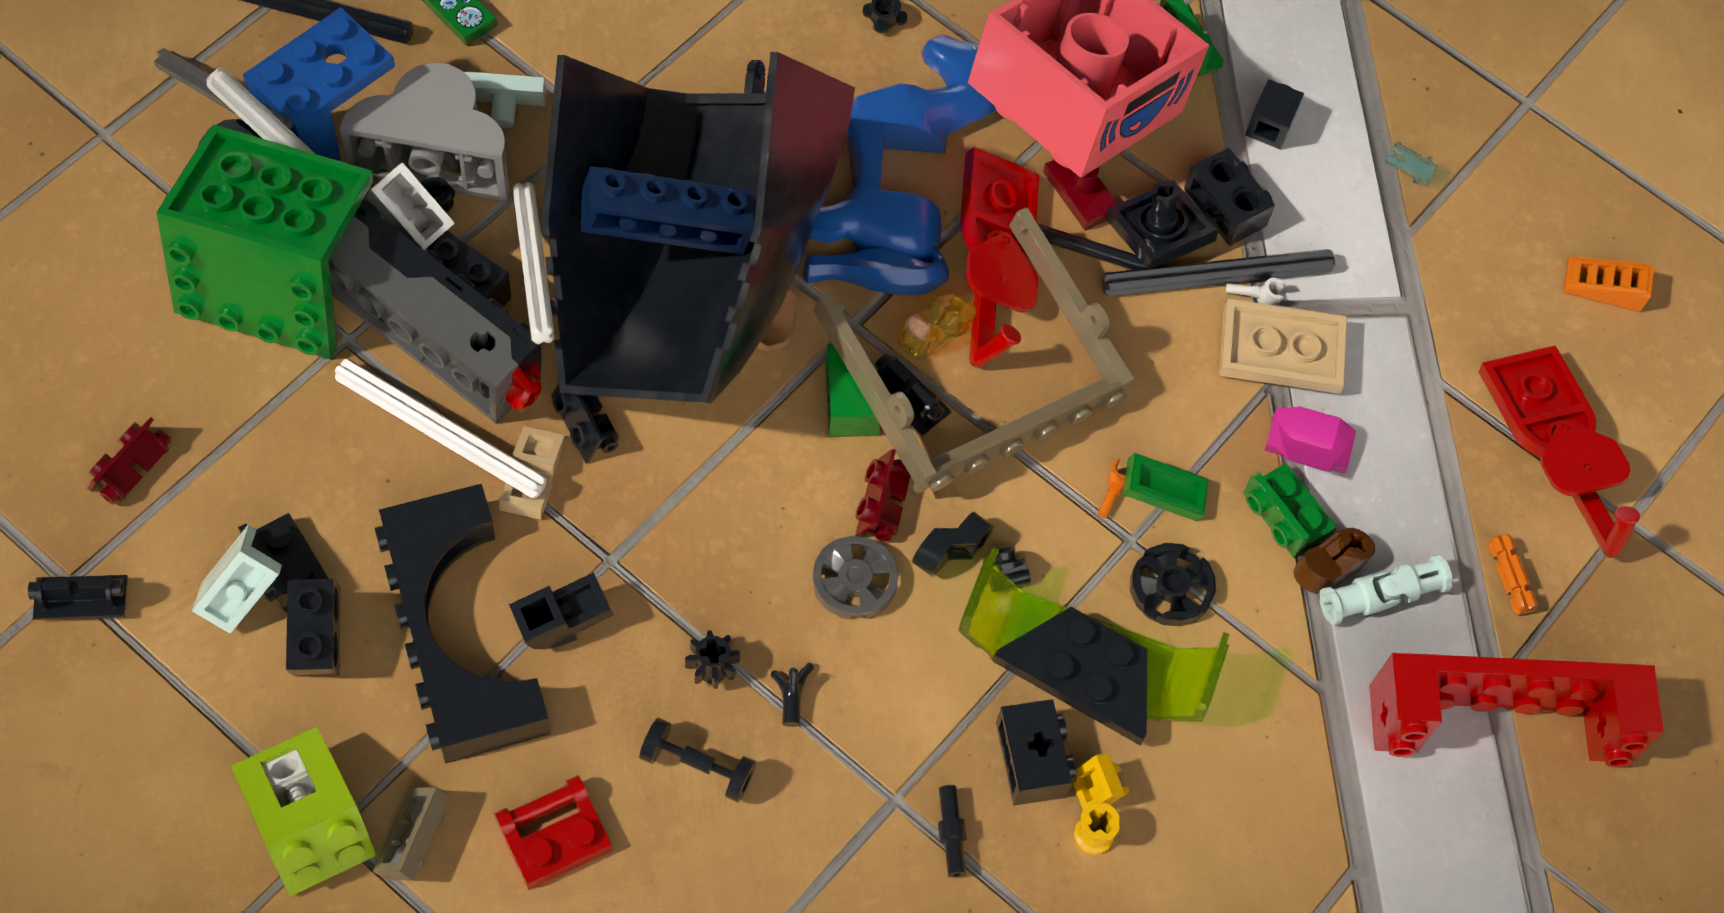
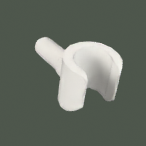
M1278 278L1268 279L1262 287L1227 283L1225 293L1251 296L1252 298H1257L1259 303L1277 306L1284 297L1273 293H1279L1284 288L1285 283Z

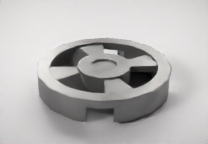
M852 535L836 539L822 549L815 560L812 579L816 598L827 611L845 619H850L851 615H866V618L876 616L889 606L896 594L899 572L894 557L884 545L867 537ZM851 546H861L864 549L866 555L863 561L853 559ZM825 569L838 574V577L822 579L821 572ZM890 574V581L886 591L872 586L873 575ZM848 596L859 597L860 606L845 605Z

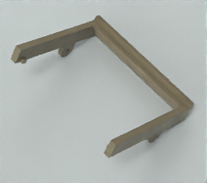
M1027 207L1017 211L1009 227L1104 379L929 460L910 428V424L914 419V412L910 401L902 392L892 395L889 393L842 314L846 308L843 302L839 301L836 303L832 295L828 293L818 298L813 310L915 482L912 487L916 494L928 488H931L933 492L938 491L953 482L954 476L966 471L968 475L974 474L990 463L989 459L999 454L1003 458L1010 457L1020 451L1025 446V442L1033 438L1040 442L1051 437L1059 430L1058 426L1070 422L1071 425L1079 424L1093 414L1092 410L1102 405L1105 409L1118 405L1127 397L1125 392L1135 380L1106 334L1110 324L1105 309L1097 302L1090 305L1087 304Z

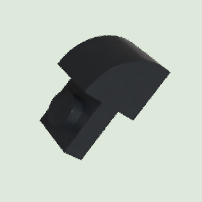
M594 572L555 591L550 586H547L509 604L525 643L533 649H551L577 640L575 633L613 616V612Z

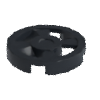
M1163 543L1150 547L1144 552L1143 557L1137 561L1130 575V593L1136 607L1147 618L1162 625L1180 627L1197 621L1207 612L1216 593V577L1210 563L1204 557L1200 560L1196 555L1190 553V547L1183 544ZM1177 558L1183 559L1191 565L1185 570L1177 565ZM1144 567H1147L1158 577L1142 575L1141 571ZM1190 587L1205 589L1204 600L1200 606L1186 596ZM1160 599L1170 603V610L1162 614L1152 609Z

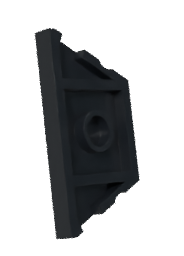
M1069 607L999 648L994 654L992 662L1141 746L1147 733L1148 649L1079 610Z

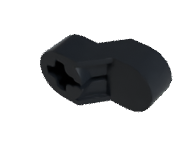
M971 512L958 528H934L916 551L912 563L931 577H934L948 560H972L988 540L994 525L976 512Z

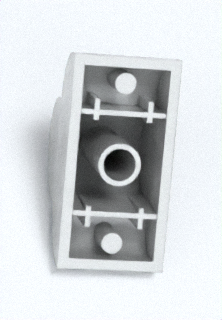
M428 63L417 66L406 72L399 79L392 96L376 95L365 98L354 104L343 117L340 133L347 164L371 170L373 179L382 180L403 162L420 183L430 177H439L446 180L455 193L507 202L510 185L502 129L493 118L478 111L474 85L462 70L444 63ZM446 152H451V153H452V156H450V155H448V154L445 155V153H446ZM443 160L449 162L450 168H459L458 164H460V175L451 176L441 171Z

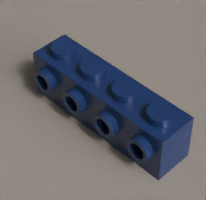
M590 166L581 189V232L743 255L754 228L753 196L750 190Z

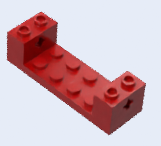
M1392 652L1369 685L1374 751H1389V754L1395 757H1407L1418 753L1442 723L1441 710L1449 709L1453 706H1471L1472 710L1478 712L1492 711L1496 708H1514L1516 713L1521 714L1534 713L1539 710H1556L1557 714L1563 716H1572L1583 712L1589 761H1604L1610 767H1624L1632 764L1664 732L1655 665Z

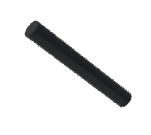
M1037 223L1052 245L1130 270L1147 268L1136 254Z

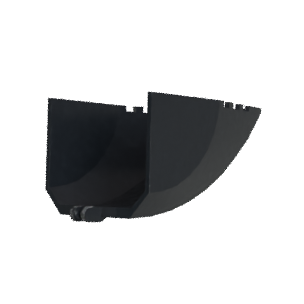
M770 52L766 93H764L766 69L761 60H751L747 65L744 93H680L647 88L569 56L557 55L541 225L543 237L549 239L551 256L546 257L545 262L547 275L553 276L555 299L550 300L552 315L558 317L560 339L554 340L561 394L710 404L741 372L780 310L797 273L844 148L851 119L855 87L779 52ZM590 166L612 168L614 170L639 174H652L658 177L678 180H691L717 186H731L737 189L752 191L754 228L743 255L581 232V189Z

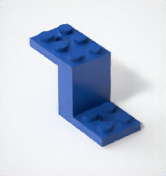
M340 7L243 74L246 89L257 100L287 118H291L293 127L289 130L315 154L341 161L331 111L393 69L395 62L394 57ZM334 54H341L346 57L339 64L327 63L325 61Z

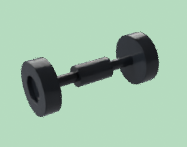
M657 717L644 739L639 759L654 764L662 749L681 757L680 762L708 775L713 771L729 778L730 782L725 797L739 803L751 781L757 761L743 756L735 771L715 763L716 758L688 745L684 749L666 741L671 729V723Z

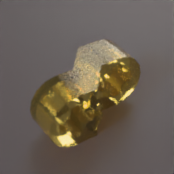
M948 294L938 297L924 311L908 317L898 336V343L906 353L915 357H927L936 354L950 340L967 332L976 315V308L971 301L961 295Z

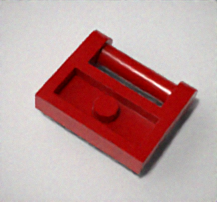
M579 775L566 780V786L511 811L504 808L494 813L499 829L528 890L613 851L612 844ZM574 802L578 810L577 813L528 836L520 837L517 831L518 827Z

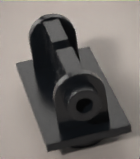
M884 354L876 361L877 373L889 393L892 395L902 392L910 401L914 412V419L910 427L918 435L924 436L951 414L952 411L895 356L890 358L887 354Z
M558 383L551 395L554 408L564 420L570 432L571 441L578 448L585 463L591 461L597 449H602L604 453L614 451L618 447L617 440L619 435L607 414L592 415L594 412H599L603 407L597 396L561 394Z
M128 575L38 577L36 582H29L28 584L29 599L34 600L33 620L125 617Z

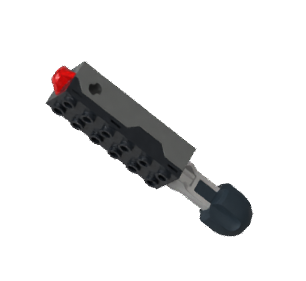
M242 119L223 120L216 124L217 126L262 138ZM208 130L206 131V133L204 134V136H203L202 139L200 140L199 144L201 143V141L203 140V138H204L205 135L207 134ZM363 200L329 259L332 296L495 424L512 408L516 411H523L532 406L542 390L541 343L538 345L532 341L530 326L525 323L520 325L513 320L497 300L493 298L486 299L476 291L475 286L466 276L460 273L455 275L444 266L443 261L435 252L430 249L423 250L412 241V238L404 228L397 224L393 226L380 216L374 205L367 200Z

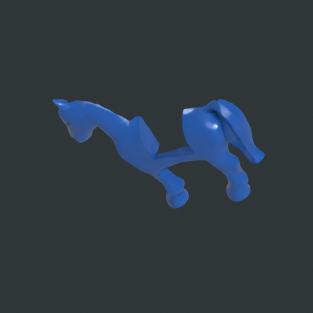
M940 35L927 41L921 52L924 63L942 77L947 87L923 89L916 85L897 84L865 93L853 99L851 119L846 135L853 174V191L848 199L835 205L821 207L809 239L830 243L846 238L853 241L858 252L844 255L808 256L803 269L805 282L816 283L823 280L836 279L853 283L875 292L919 296L934 291L948 280L949 269L938 248L942 228L939 208L932 201L917 194L880 190L883 149L945 154L947 138L950 133L996 111L995 106L968 84L980 43L960 41L947 35Z

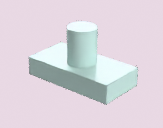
M464 72L474 85L476 100L478 102H492L491 118L502 129L514 127L516 104L546 106L547 90L544 77Z

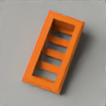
M1569 256L1566 264L1563 293L1641 312L1651 297L1654 266L1639 262ZM1580 272L1587 273L1586 283L1579 282ZM1597 276L1603 277L1602 284H1596ZM1614 280L1620 281L1619 286H1613Z

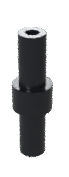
M944 785L939 787L942 820L938 822L939 839L941 843L945 844L948 877L957 878L966 875L963 841L967 839L965 820L960 818L957 787L955 785Z

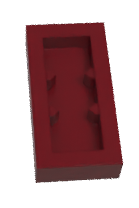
M1055 160L1045 163L1044 175L1084 230L1106 221L1107 209L1118 203L1098 177L1099 167L1080 178L1071 169L1060 165Z

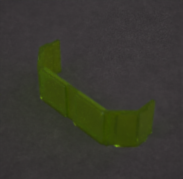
M994 547L990 556L986 555L958 629L977 648H982L990 655L989 658L992 660L999 648L1068 609L1021 591L995 566L999 549ZM1093 618L1148 649L1147 718L1160 721V719H1172L1177 722L1203 721L1209 709L1228 651L1229 644H1227L1230 634L1223 632L1216 647L1174 648Z

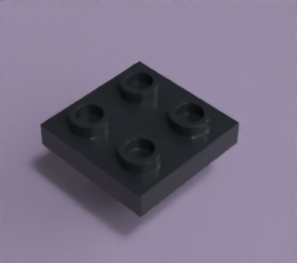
M1174 180L1157 183L1152 190L1107 209L1106 220L1149 270L1217 241L1218 229Z

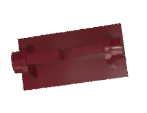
M152 417L142 427L134 422L118 440L123 447L113 458L107 453L104 454L88 472L94 478L87 489L91 492L98 484L103 488L100 495L107 502L114 504L117 500L123 501L126 495L143 478L131 467L133 463L136 462L145 471L149 472L160 458L169 451L168 445L172 441L171 438L161 430H158L155 434L149 430L154 421Z
M891 449L879 459H874L867 468L865 482L868 485L866 494L856 510L855 517L859 522L855 536H862L871 530L876 532L875 537L878 540L888 542L892 540V536L898 533L903 507L891 502L890 498L899 502L905 500L911 476L900 459L894 460L895 449Z

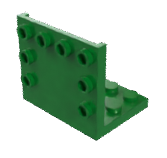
M212 124L156 212L174 313L190 320H200L220 326L230 332L237 331L257 337L267 343H277L294 348L307 355H317L331 359L337 348L329 259L373 183L372 171Z

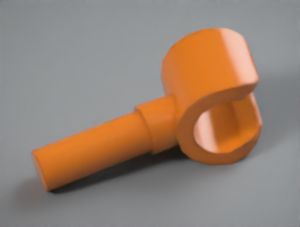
M1120 459L1113 462L1107 477L1108 492L1097 513L1102 518H1107L1117 496L1124 489L1125 475L1117 471Z

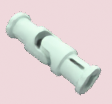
M1440 554L1434 555L1429 558L1428 562L1422 564L1396 566L1392 573L1391 571H1381L1356 578L1348 586L1334 590L1331 587L1322 588L1319 592L1320 606L1326 620L1331 625L1341 623L1344 617L1357 613L1370 615L1392 608L1399 602L1410 603L1416 601L1420 595L1435 590L1440 592L1450 591L1452 588L1451 569L1447 561Z

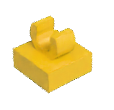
M1109 754L1095 755L1076 769V781L1072 783L1083 810L1086 806L1095 802L1111 805L1130 792L1127 786L1122 787L1117 775L1121 768L1118 764L1112 762Z

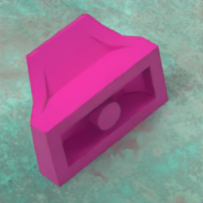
M1301 406L1276 408L1264 451L1284 456L1286 460L1330 472L1333 470L1345 474L1349 465L1356 431L1336 416Z

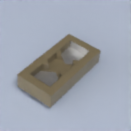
M437 787L408 789L373 868L374 873L384 879L414 880L416 873L424 864L425 852L432 836L442 822L443 811L450 797L448 794Z

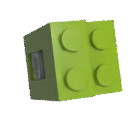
M317 726L231 765V769L265 846L290 897L377 856L359 810Z

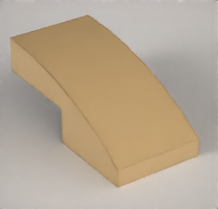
M523 426L512 457L544 475L547 479L546 488L537 498H531L506 483L499 499L500 511L541 520L558 468L565 435Z

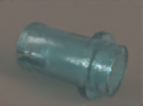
M1399 141L1391 148L1390 151L1393 153L1391 155L1388 154L1385 159L1386 164H1390L1414 178L1413 183L1416 185L1419 182L1427 185L1438 168V165L1433 162V157L1425 158L1402 145Z

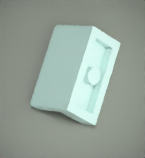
M249 524L202 581L192 612L230 634L277 578L282 566L251 546L257 529Z

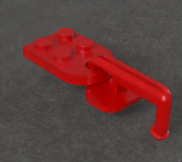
M975 146L965 153L960 228L964 242L970 250L967 258L966 277L970 288L974 292L969 361L972 366L980 368L1005 353L1013 345L1021 342L1019 331L1009 324H1003L1000 327V333L994 337L996 303L1023 313L1032 309L1037 302L1038 276L1027 260L1029 257L1009 225L1017 211L1026 207L1037 222L1039 174Z
M1556 345L1483 362L1479 374L1516 441L1525 450L1541 458V467L1551 485L1558 492L1573 497L1605 556L1608 558L1618 557L1628 542L1635 524L1640 520V513L1633 507L1621 506L1614 511L1616 519L1614 523L1596 491L1622 485L1630 475V464L1615 440L1595 432L1596 417L1594 411Z

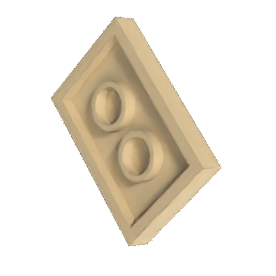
M1227 298L1223 313L1219 376L1340 394L1344 387L1347 316Z

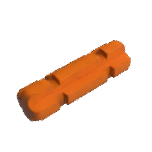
M1509 534L1492 538L1488 547L1493 559H1498L1495 565L1506 594L1512 595L1509 602L1513 612L1516 615L1533 612L1538 607V602L1533 590H1528L1527 588L1531 584L1519 554H1514L1513 552L1517 550L1513 538Z

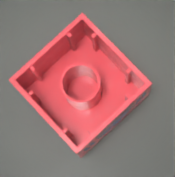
M1011 0L988 14L968 84L989 100L1001 116L1015 122L1045 147L1057 163L1071 169L1082 178L1182 113L1209 44L1153 0Z

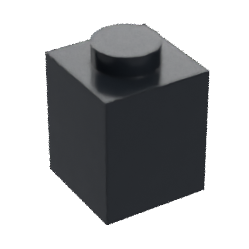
M1268 79L1254 109L1245 136L1281 150L1304 93L1286 84H1280Z

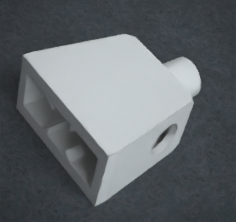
M403 162L373 186L368 193V201L374 205L384 220L392 226L397 224L404 228L412 238V241L423 250L455 224ZM427 226H429L425 231H423L422 233H420L424 228H426Z

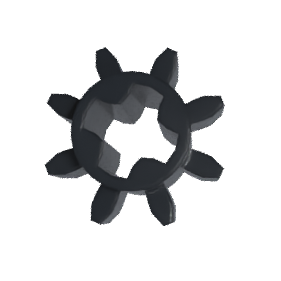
M708 630L707 637L703 638L700 642L695 639L690 640V650L695 655L685 657V668H696L695 684H699L703 680L712 683L714 689H718L719 682L725 677L730 680L735 679L736 670L731 664L740 662V651L730 650L731 636L729 634L721 638L713 636L712 631ZM708 656H715L718 663H710Z

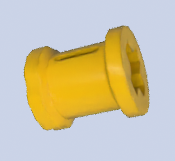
M1095 802L1086 806L1073 833L1075 843L1079 849L1087 854L1099 855L1110 848L1120 829V816L1116 809L1107 803L1100 804ZM1098 825H1101L1104 828V831L1100 829L1094 833L1092 830H1090L1089 827L1091 826L1095 828Z

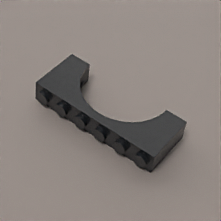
M482 483L379 509L382 526L374 527L380 552L390 551L393 564L384 566L390 590L399 589L403 602L394 604L400 629L410 628L413 642L405 644L411 670L420 668L424 682L415 684L422 710L431 708L434 722L425 724L432 751L441 749L445 763L550 735L549 718L537 678L520 681H500L469 672L457 665L441 650L429 629V608L433 593L441 577L462 555L479 545L495 540L493 521Z

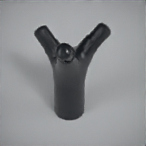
M810 662L799 672L797 668H790L788 679L777 670L772 671L770 674L771 678L779 685L782 693V725L796 727L800 725L801 693L807 676L814 669V665Z

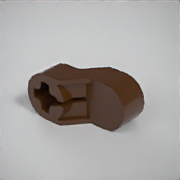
M1346 528L1337 531L1320 546L1312 548L1305 553L1294 568V578L1303 589L1311 593L1318 594L1325 587L1333 589L1349 575L1363 569L1375 554V544L1360 529Z

